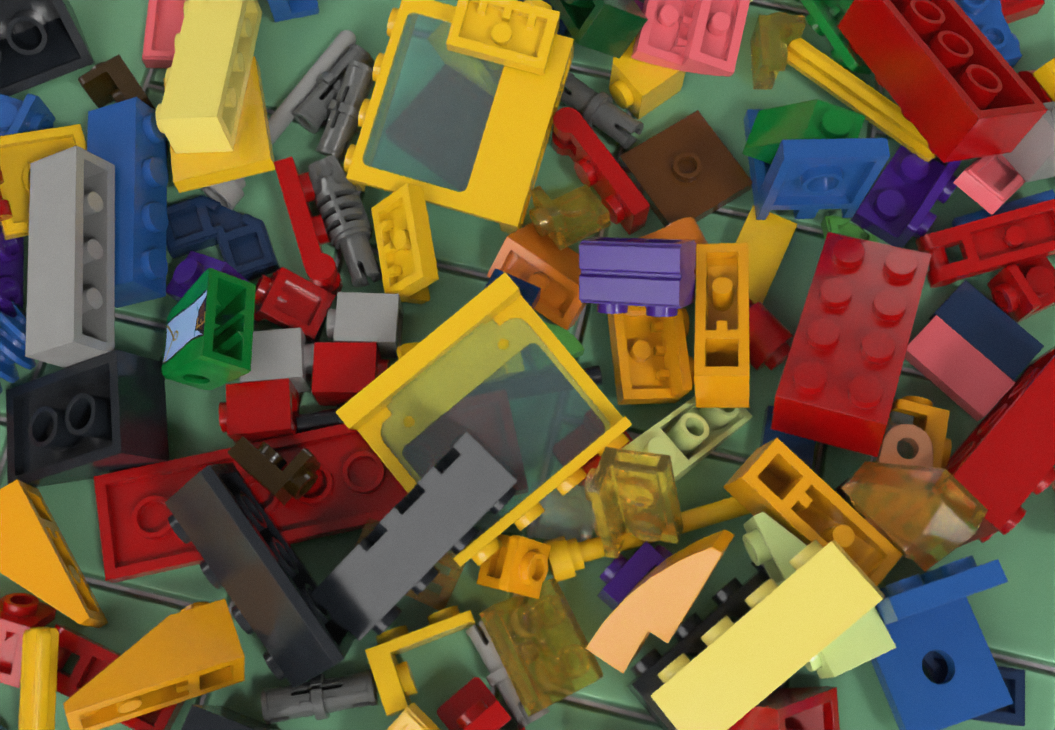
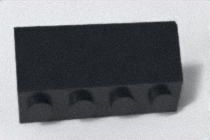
M0 0V94L11 96L94 64L95 61L69 0Z
M233 462L208 465L165 502L172 512V515L168 517V521L173 531L184 543L188 544L192 541L204 558L200 562V567L205 577L215 588L220 589L224 587L235 603L231 607L235 620L247 634L256 633L267 649L263 652L264 660L271 672L279 680H283L286 677L293 688L335 666L346 657L355 637L311 595L318 587V584Z

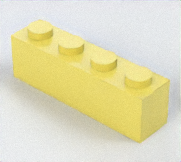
M186 0L183 7L184 20L180 33H177L175 36V54L172 66L167 68L165 74L166 88L163 100L156 107L157 127L162 134L166 135L175 154L233 151L262 11L258 0Z
M814 540L789 562L796 572L779 586L770 578L744 600L751 610L734 624L726 616L701 637L707 648L692 661L683 653L658 674V677L664 684L651 697L677 730H727L883 600L885 595L836 540L829 542L824 548L817 540Z

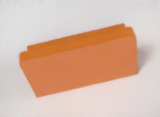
M529 223L508 235L487 277L495 281L506 272L519 288L522 297L533 309L556 325L569 330L574 326L586 303H581L579 300V276L581 274L579 254L533 223Z

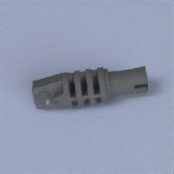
M335 155L325 157L310 164L308 168L315 192V203L319 213L322 215L331 245L335 249L342 251L353 286L361 288L370 285L367 276H371L374 283L382 279L381 269L378 266L369 242L373 231L356 186L348 181L346 178L347 173L344 172L343 166Z

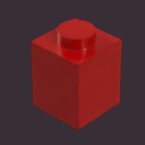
M314 342L312 394L320 406H337L339 402L349 401L390 367V360L382 359L377 342Z
M289 378L226 384V401L219 404V423L222 432H227V435L235 443L242 437L250 443L299 433L296 415L299 414V393Z

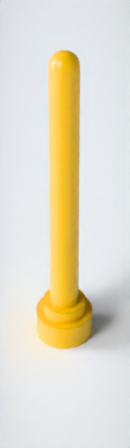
M730 497L581 542H577L576 537L566 540L563 535L543 541V543L551 545L548 562L554 581L557 583L576 577L575 571L585 569L584 563L640 547L646 541L650 544L751 513L734 497Z

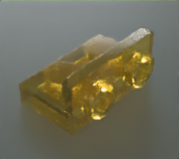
M605 447L597 468L590 469L587 475L585 496L587 501L592 503L595 514V533L597 536H601L606 557L618 559L626 535L637 537L647 542L663 541L678 544L684 526L670 455Z
M555 578L548 579L542 583L539 599L517 595L496 603L479 613L528 717L603 678V672L594 654L586 649L589 643Z

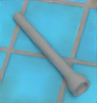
M343 30L339 33L268 119L272 145L294 120L293 111L318 86L317 78L323 72L329 73L350 50L351 45L356 43V36L352 31ZM246 177L201 189L209 198L233 210L244 196L243 188L246 186L244 181Z

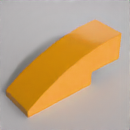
M726 529L695 541L665 559L644 576L611 612L586 649L621 673H624L641 650L650 633L668 644L686 618L735 535Z

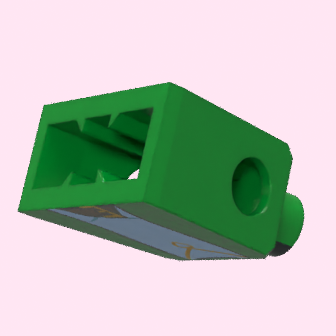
M209 267L169 312L166 322L164 352L159 358V361H162V375L168 380L198 389L213 390L249 373L252 361L256 285Z

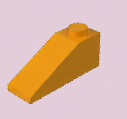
M748 243L696 244L694 345L696 408H749Z
M778 438L757 448L723 486L753 516L765 512L807 546L814 540H817L824 548L829 542L836 540L876 586L881 583L903 556L895 546Z
M18 479L1 488L0 573L78 624L94 628H100L107 624L108 621L39 489Z
M226 599L211 603L206 601L192 603L180 612L169 615L63 703L69 729L99 730L245 681V655Z

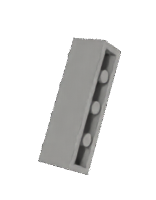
M77 145L35 161L30 165L25 357L63 368H68L113 351L115 341V165Z

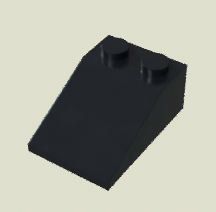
M116 349L6 390L8 484L18 479L32 487H41L94 479L93 476L169 461L165 377L161 373L162 361Z

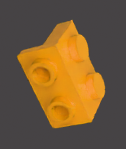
M628 306L627 313L607 314L618 405L676 403L692 390L694 385V359L688 356L686 337L689 332L690 322L685 308H678V315L672 317L646 315L645 306Z

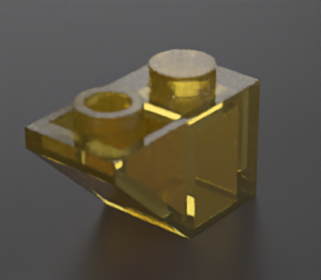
M865 461L841 488L850 497L851 503L856 510L865 517L872 518L890 536L893 545L903 556L913 559L925 572L976 534L988 511L944 468Z

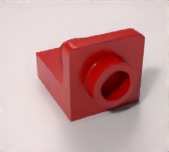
M1047 257L1027 261L1019 265L1012 263L1004 267L987 283L995 305L1016 323L1055 305V269Z
M281 267L270 278L262 275L256 284L254 320L260 322L265 318L284 329L301 327L310 342L315 339L336 295Z
M11 593L0 598V683L20 688L24 631L34 627L46 626L55 619L57 610L51 605L39 602V599L34 595Z
M479 677L472 678L436 711L437 716L448 730H500L512 719Z

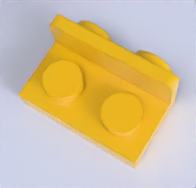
M458 0L446 41L447 50L544 76L554 37L559 29L560 12L552 10V6L542 0H524L523 2L518 0Z
M406 183L373 206L371 211L384 292L387 294H399L401 302L424 304L430 300L428 286L439 280L437 261L423 186Z

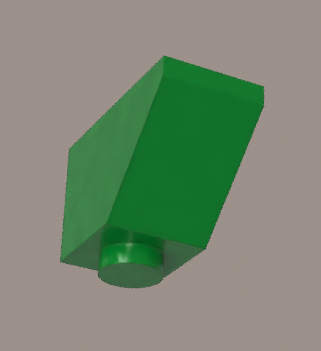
M819 99L759 110L742 154L771 164L782 140L858 138L866 116Z

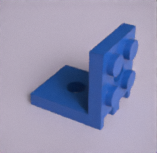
M747 109L743 119L746 142L758 111L764 109ZM887 138L782 140L771 164L748 156L756 220H766L770 210H793L795 219H814L819 209H841L842 218H852L890 157Z
M973 555L921 575L917 574L880 588L885 597L875 607L897 648L872 659L871 662L899 730H942L1013 704L967 599V596L1008 582L998 559L977 566ZM930 651L942 655L948 666V674L940 684L930 681L922 669L923 658Z

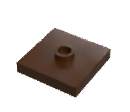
M698 110L619 156L618 164L650 204V208L664 227L685 217H692L698 222L748 192L752 187V180Z

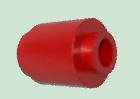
M749 298V364L756 371L765 365L773 371L788 357L791 348L788 343L793 339L794 335L760 301L754 303Z

